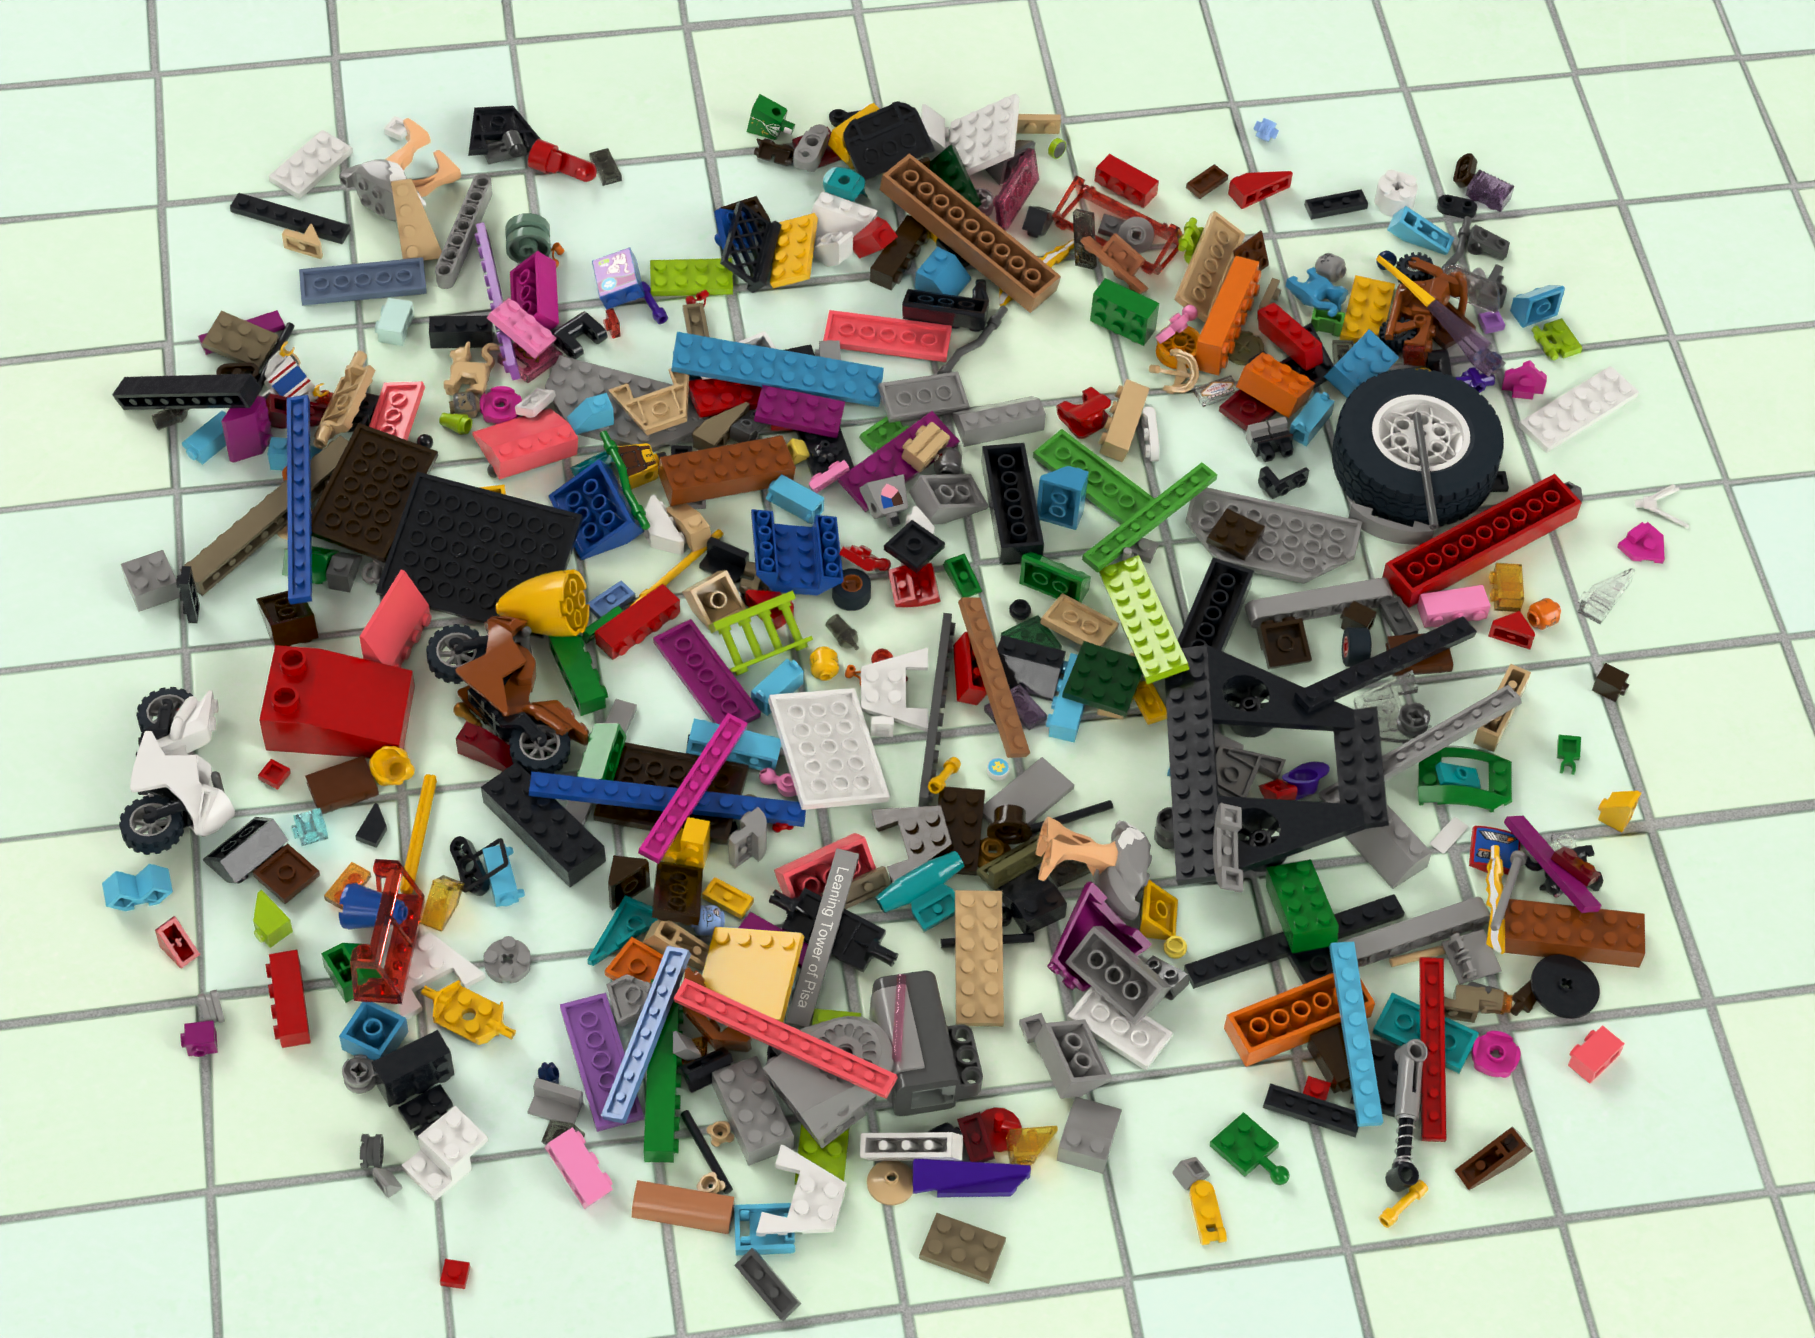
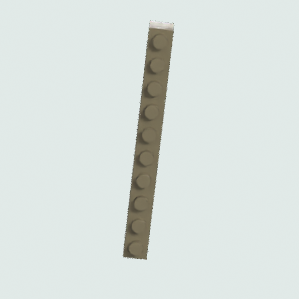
M341 435L334 441H331L326 448L311 459V504L321 496L349 442ZM287 480L283 481L276 490L268 494L264 500L251 508L245 516L236 521L226 532L219 535L214 542L202 549L195 558L184 565L191 566L196 589L200 595L206 594L288 524Z

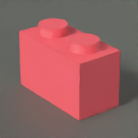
M1603 1025L1597 1031H1590L1584 1039L1585 1042L1581 1046L1577 1044L1569 1054L1571 1059L1568 1066L1589 1084L1620 1055L1625 1044Z

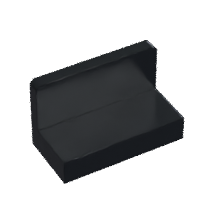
M710 537L707 541V554L699 563V568L711 574L727 570L733 583L736 584L744 575L746 563L749 561V552Z
M721 1047L680 1068L689 1091L693 1093L712 1084V1072L729 1066L734 1061L731 1053L724 1047Z

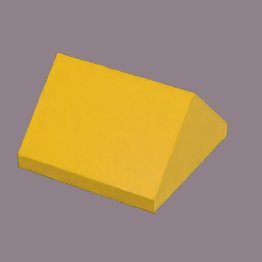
M1151 880L1143 888L1139 931L1146 938L1167 940L1171 936H1176L1178 899Z

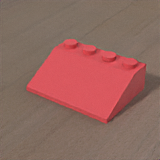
M551 408L542 410L537 416L532 418L522 416L472 432L488 462L493 466L499 480L575 456L578 450V436L573 428Z
M400 570L359 636L363 659L401 668L404 660H408L413 645L419 642L424 627L430 624L432 618L429 604L404 570Z

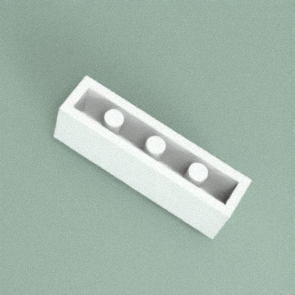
M953 1132L861 1133L860 1158L870 1161H913V1159L962 1160L963 1136Z

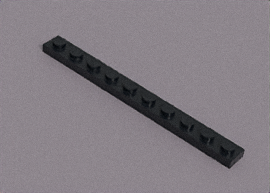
M1462 616L1296 691L1294 699L1309 713L1475 637L1477 631Z
M1395 894L1334 914L1339 925L1338 939L1403 918L1405 912ZM1283 931L1184 965V971L1188 974L1189 981L1194 989L1285 958L1291 949Z

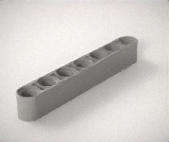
M478 174L473 178L435 266L436 283L439 288L449 289L454 286L474 240V233H477L476 224L481 223L491 200L492 183L490 176L487 174Z
M1376 578L1255 599L1245 604L1244 608L1251 627L1258 628L1264 621L1274 620V623L1282 622L1283 618L1294 616L1295 619L1302 618L1304 621L1338 615L1342 613L1345 607L1349 608L1353 600L1370 609L1378 608L1380 602L1392 599L1394 595L1386 578Z
M1474 897L1345 940L1344 942H1354L1358 968L1449 938L1454 934H1461L1482 927L1489 923L1490 912L1481 897Z

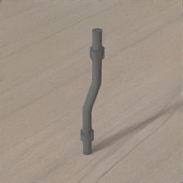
M1469 216L1464 217L1462 227L1459 229L1456 253L1441 267L1447 275L1449 270L1463 257L1466 242L1471 231L1472 218Z
M1002 305L996 314L989 318L987 326L976 340L958 348L946 365L939 369L937 374L952 372V369L963 355L981 347L993 330L1000 326L1001 319L1007 313L1008 308Z

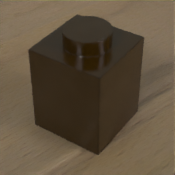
M1353 600L1349 608L1345 607L1341 613L1340 618L1343 619L1341 629L1345 630L1347 627L1367 628L1370 631L1374 625L1377 612Z
M1605 663L1596 677L1592 691L1616 702L1620 695L1624 696L1630 686L1627 683L1630 674Z

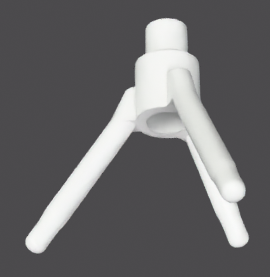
M1674 484L1656 494L1634 500L1635 508L1644 507V509H1650V511L1656 512L1685 528L1690 526L1657 508L1658 499L1679 491V488Z

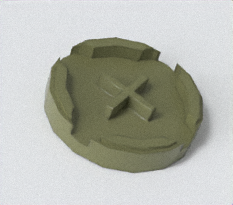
M1241 330L1239 339L1234 341V351L1232 354L1228 353V357L1231 362L1246 366L1250 358L1264 351V343L1259 336H1254L1252 332Z

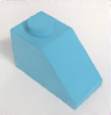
M607 393L586 398L567 417V421L576 435L614 425L613 407Z

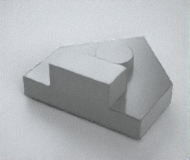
M626 974L606 984L617 1024L623 1027L638 1020L652 983Z

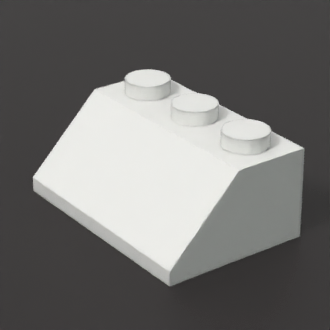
M822 191L814 203L811 214L815 213L818 217L816 236L820 235L823 237L828 233L833 235L838 231H852L854 237L877 217L878 210Z

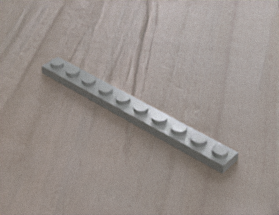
M1506 685L1383 755L1385 781L1522 704L1521 697L1509 685ZM1338 782L1318 792L1322 802L1340 803Z

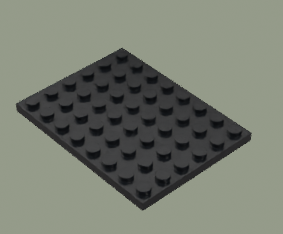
M417 471L381 574L376 594L385 596L400 570H404L429 604V609L485 623L492 616H499L496 612V603L500 597L513 587L536 576L567 569L584 517L574 512ZM532 632L530 634V636L536 638H544V635L536 634Z

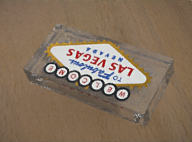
M1230 375L1195 387L1193 393L1201 405L1205 407L1230 398L1239 388L1236 387L1237 383Z

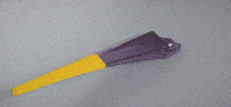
M1378 255L1376 260L1400 280L1430 310L1459 345L1473 366L1487 377L1502 370L1506 362L1502 360L1501 355L1490 351L1492 343Z

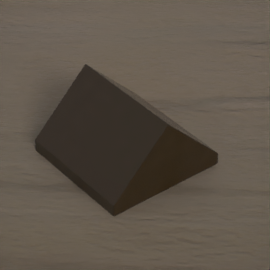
M613 855L608 880L609 905L612 911L619 907L625 895L633 898L650 887L649 862L647 859Z

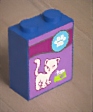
M630 247L592 260L599 298L606 310L645 296L637 259Z

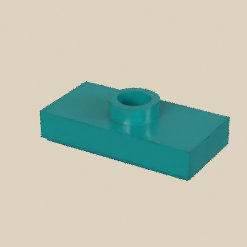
M1442 762L1435 766L1440 785L1481 788L1476 768Z

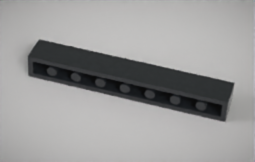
M252 374L124 377L112 396L123 410L250 408L262 388Z

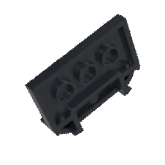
M900 101L893 102L891 105L861 118L853 119L845 128L842 137L843 146L846 148L856 172L863 176L865 181L886 173L909 153L918 159L935 151L916 108Z

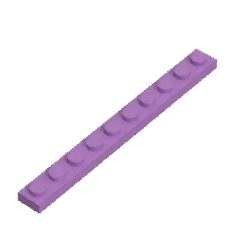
M484 222L476 224L478 232L474 234L477 245L481 244L477 248L480 258H484L481 261L483 272H487L484 275L486 286H490L487 289L489 300L493 301V303H490L491 310L493 311L504 301L489 235ZM500 330L496 334L499 344L503 343V346L499 348L502 358H506L503 361L505 372L510 373L512 380L520 379L513 341Z

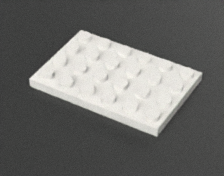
M855 688L774 694L769 696L770 709L802 810L889 801L890 795Z

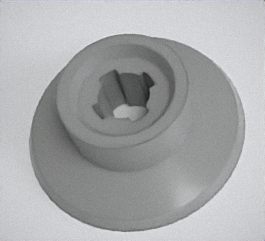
M1131 217L1125 220L1118 232V235L1138 253L1149 249L1155 237L1153 226L1142 217ZM1134 230L1141 232L1139 240L1132 238Z

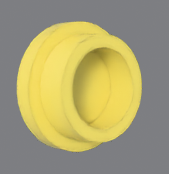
M1171 936L1165 941L1163 949L1167 956L1177 959L1186 954L1187 944L1182 937Z

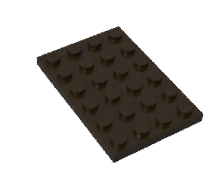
M358 423L311 514L312 536L385 562L417 471L429 474L438 457V451Z
M625 742L613 781L679 788L699 756ZM725 761L706 791L742 795L749 772V765ZM597 804L593 818L594 821L651 831L663 811ZM693 814L689 816L690 818L710 821V842L728 845L735 822L734 818Z

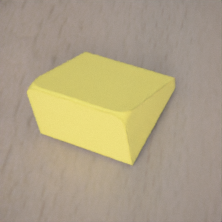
M792 438L787 443L794 465L806 460L810 456L803 440Z

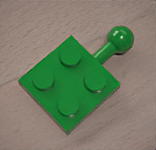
M1244 1112L1210 1141V1147L1244 1177L1260 1164L1270 1173V1178L1276 1185H1284L1290 1178V1173L1286 1167L1276 1166L1267 1158L1278 1148L1279 1142Z

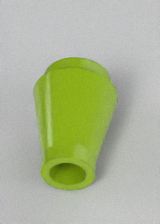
M442 413L439 418L440 425L446 426L460 435L468 434L471 431L472 419L466 414Z

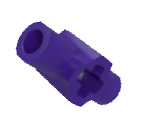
M1475 367L1469 368L1461 376L1456 377L1457 380L1460 379L1466 382L1469 387L1472 386L1479 393L1484 391L1486 386H1493L1495 384V376L1492 372L1480 374Z

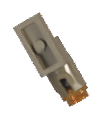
M1473 981L1469 982L1468 985H1456L1453 999L1444 996L1445 1017L1452 1020L1475 1023L1479 1011L1482 1014H1510L1513 996L1507 994L1504 990Z

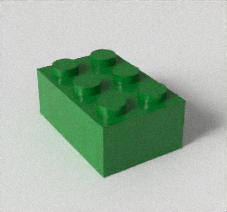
M1105 278L1093 293L1090 321L1144 346L1156 330L1159 303Z

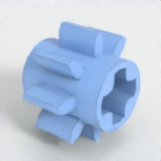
M1263 118L1262 122L1256 121L1253 128L1257 131L1255 136L1269 142L1270 138L1276 139L1279 132L1275 128L1277 123Z

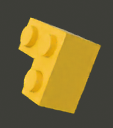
M687 817L684 829L680 830L661 861L704 869L711 846L710 821Z

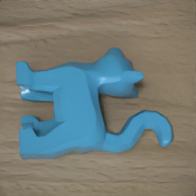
M1312 267L1307 270L1309 278L1304 283L1298 282V278L1295 276L1287 279L1285 287L1290 289V292L1304 305L1319 310H1329L1327 315L1330 317H1334L1338 312H1341V304L1345 302L1348 290L1343 286H1334L1327 278L1318 275L1316 268ZM1328 299L1330 302H1324L1322 300Z

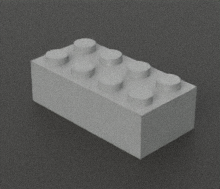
M757 1055L712 1072V1086L748 1166L778 1155L781 1145H785L791 1150L794 1149V1135Z

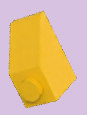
M1612 792L1608 800L1604 798L1600 803L1598 810L1601 812L1598 820L1622 833L1634 814L1641 792Z

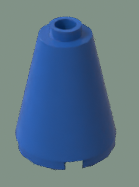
M358 883L347 884L340 898L339 904L343 905V913L339 912V921L344 929L352 930L398 925L403 920H406L408 915V908L405 906L404 901Z

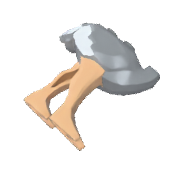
M409 118L403 120L408 134L405 137L408 143L386 159H375L345 169L339 175L342 185L346 188L354 187L356 189L360 202L364 207H368L379 216L395 222L397 219L391 181L407 179L404 170L412 162L414 153L419 148L431 143L428 132ZM440 150L433 152L438 165L437 173L428 178L412 180L423 208L426 202L422 197H426L437 187L453 183L461 178L460 169Z
M1048 816L1042 824L1036 848L1037 856L1042 857L1044 854L1038 879L1045 881L1052 870L1064 860L1086 863L1093 875L1095 885L1107 896L1104 902L1122 918L1134 920L1140 909V903L1135 899L1139 894L1140 888L1147 885L1150 877L1147 869L1152 861V855H1150L1151 844L1144 832L1139 831L1134 825L1124 820H1119L1115 824V829L1111 834L1112 842L1101 845L1088 836L1065 828L1059 821Z

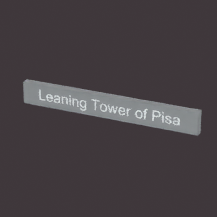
M836 848L786 1019L787 1025L799 1028L811 1025L814 1009L816 1008L858 863V853Z

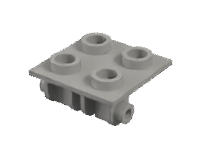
M1484 929L1462 936L1457 933L1450 936L1451 939L1441 942L1459 985L1502 972L1493 949L1486 945L1487 935Z

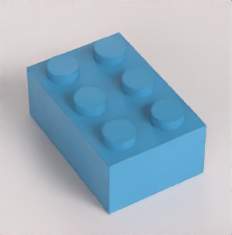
M1369 329L1324 377L1348 398L1361 383L1366 382L1367 379L1373 376L1377 377L1378 374L1386 372L1400 357Z

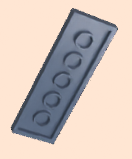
M423 257L299 269L302 306L427 294Z

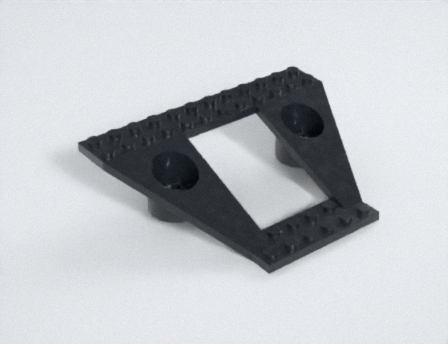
M1209 645L1182 648L1189 670L1165 678L1175 867L1178 886L1216 880L1213 862V835L1216 813L1220 803L1241 807L1242 829L1238 831V867L1243 872L1249 870L1266 872L1267 867L1281 865L1288 856L1365 829L1389 826L1377 706L1352 709L1333 701L1307 713L1294 699L1296 691L1304 687ZM1264 699L1269 700V702L1261 703ZM1214 724L1229 725L1235 734L1243 737H1258L1266 734L1273 728L1333 731L1340 803L1219 796ZM1275 831L1279 833V836L1271 837Z

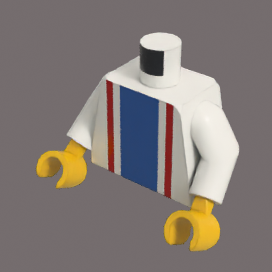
M288 341L284 342L281 349L268 362L264 384L269 390L261 395V397H264L266 400L269 394L285 397L308 395L310 402L318 397L327 395L329 390L324 393L319 390L320 386L324 385V383L315 386L290 355L294 352L295 347L291 351H287L285 346Z

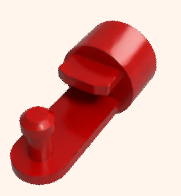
M542 139L536 140L529 152L528 166L546 174L561 172L584 182L592 181L596 177L597 169L593 163L561 151L557 145Z

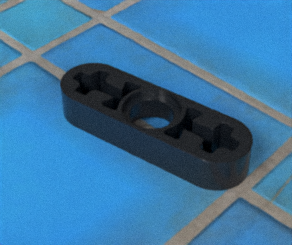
M462 836L454 838L450 844V852L467 887L474 883L476 879L485 876L486 872L479 856L476 854L473 843ZM473 860L474 866L467 872L466 865L469 861ZM489 879L479 884L478 888H473L469 892L477 896L486 894L490 888Z

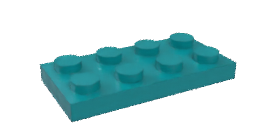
M1392 992L1372 1033L1398 1046H1402L1412 1039L1420 1040V1005ZM1445 1017V1067L1460 1074L1474 1042L1478 1038L1479 1032Z

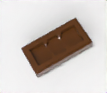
M1214 164L1186 183V189L1201 199L1226 182L1229 175Z

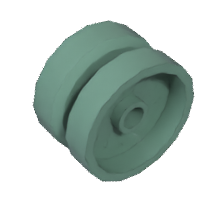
M522 213L508 220L505 226L506 254L511 260L516 263H522L536 251L547 257L551 252L550 224L545 218L533 213Z

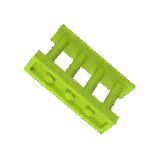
M793 590L708 625L711 634L717 631L719 635L722 634L735 667L729 669L731 673L735 672L736 676L748 672L747 667L793 648L797 652L808 647L807 643L813 640L812 636L802 638L790 609V602L796 599ZM777 607L779 611H782L794 639V643L784 647L770 617V614H772L770 610ZM757 615L759 619L762 618L775 649L763 655L750 625V622H752L750 618ZM737 623L739 627L742 626L755 659L743 663L730 633V630H732L730 626Z

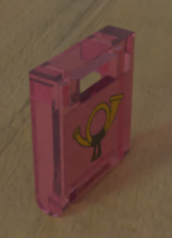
M513 343L516 359L527 366L523 369L518 365L520 377L527 383L556 364L559 355L563 356L562 352L557 351L551 345L534 359L517 343ZM499 353L497 362L504 366L503 361L506 358L503 359L501 353Z

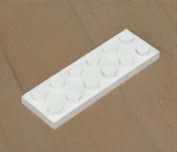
M1609 366L1521 420L1518 427L1543 451L1548 453L1637 398L1639 391L1612 366Z

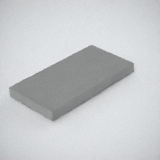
M958 371L883 382L878 385L889 423L923 418L931 411L936 415H944L970 408Z
M1041 757L984 804L983 818L991 824L994 822V810L997 807L1007 804L1017 805L1024 808L1026 811V823L1031 825L1071 792L1075 784Z

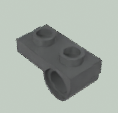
M509 130L504 133L501 141L487 144L488 155H485V158L489 165L527 155L526 147L519 132Z
M1475 224L1470 231L1467 251L1473 255H1481L1486 252L1503 261L1507 257L1510 242Z
M752 409L731 426L730 439L738 443L756 440L758 433L769 424L755 422L756 410Z
M1152 956L1145 962L1146 965L1172 986L1165 995V998L1168 1000H1173L1189 985L1188 974L1155 956Z

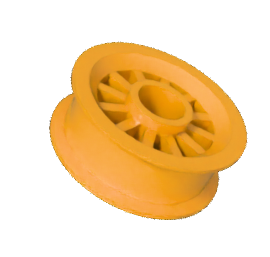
M1188 326L1180 333L1175 331L1174 335L1161 344L1157 341L1156 356L1158 360L1169 368L1177 369V358L1170 355V349L1174 348L1182 349V351L1190 353L1196 359L1199 332Z

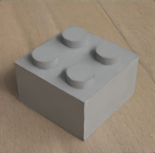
M164 550L121 564L124 579L138 612L180 598L176 578Z

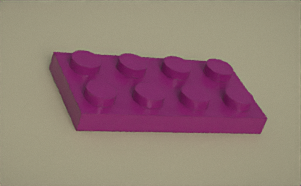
M762 385L754 421L837 438L845 402Z

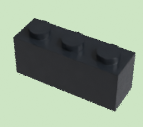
M488 315L429 316L431 349L465 347L466 343L470 342V348H483L488 343H494L493 323L487 319Z

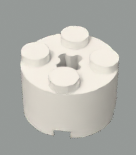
M1392 169L1387 170L1378 181L1374 203L1379 207V211L1386 216L1393 217L1396 212L1405 206L1413 210L1418 190L1416 177Z

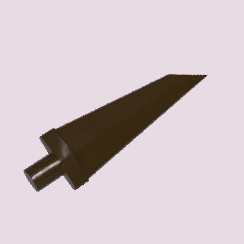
M1530 980L1511 996L1515 1004L1510 1009V1012L1514 1016H1518L1522 1010L1530 1013L1537 1001L1532 992Z

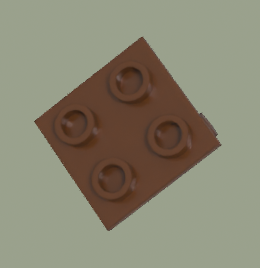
M1261 230L1233 250L1234 258L1239 256L1259 261L1260 271L1269 266Z

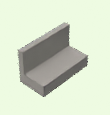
M536 1078L533 1085L534 1097L527 1113L574 1127L583 1105L582 1091Z

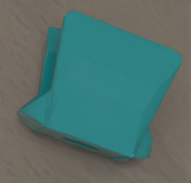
M833 167L823 177V188L826 193L855 202L854 199L860 193L868 198L864 189L866 184L864 177L851 169Z

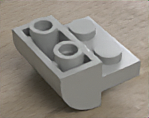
M759 807L743 815L740 820L741 830H736L729 838V863L735 869L752 856L759 862L766 853L767 820Z

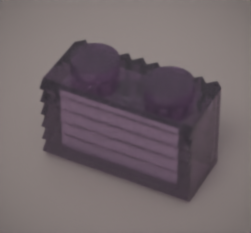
M1478 170L1468 184L1465 196H1468L1473 201L1487 205L1489 209L1502 212L1512 198L1514 185L1500 180L1496 176H1492V174L1489 175L1485 171Z

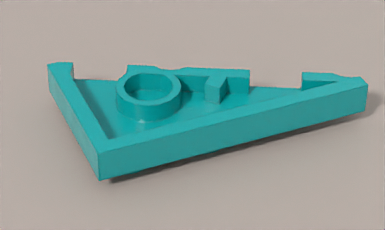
M625 895L587 959L588 965H596L625 946L631 937L637 938L648 931L651 924L658 920L657 918H651L652 906Z

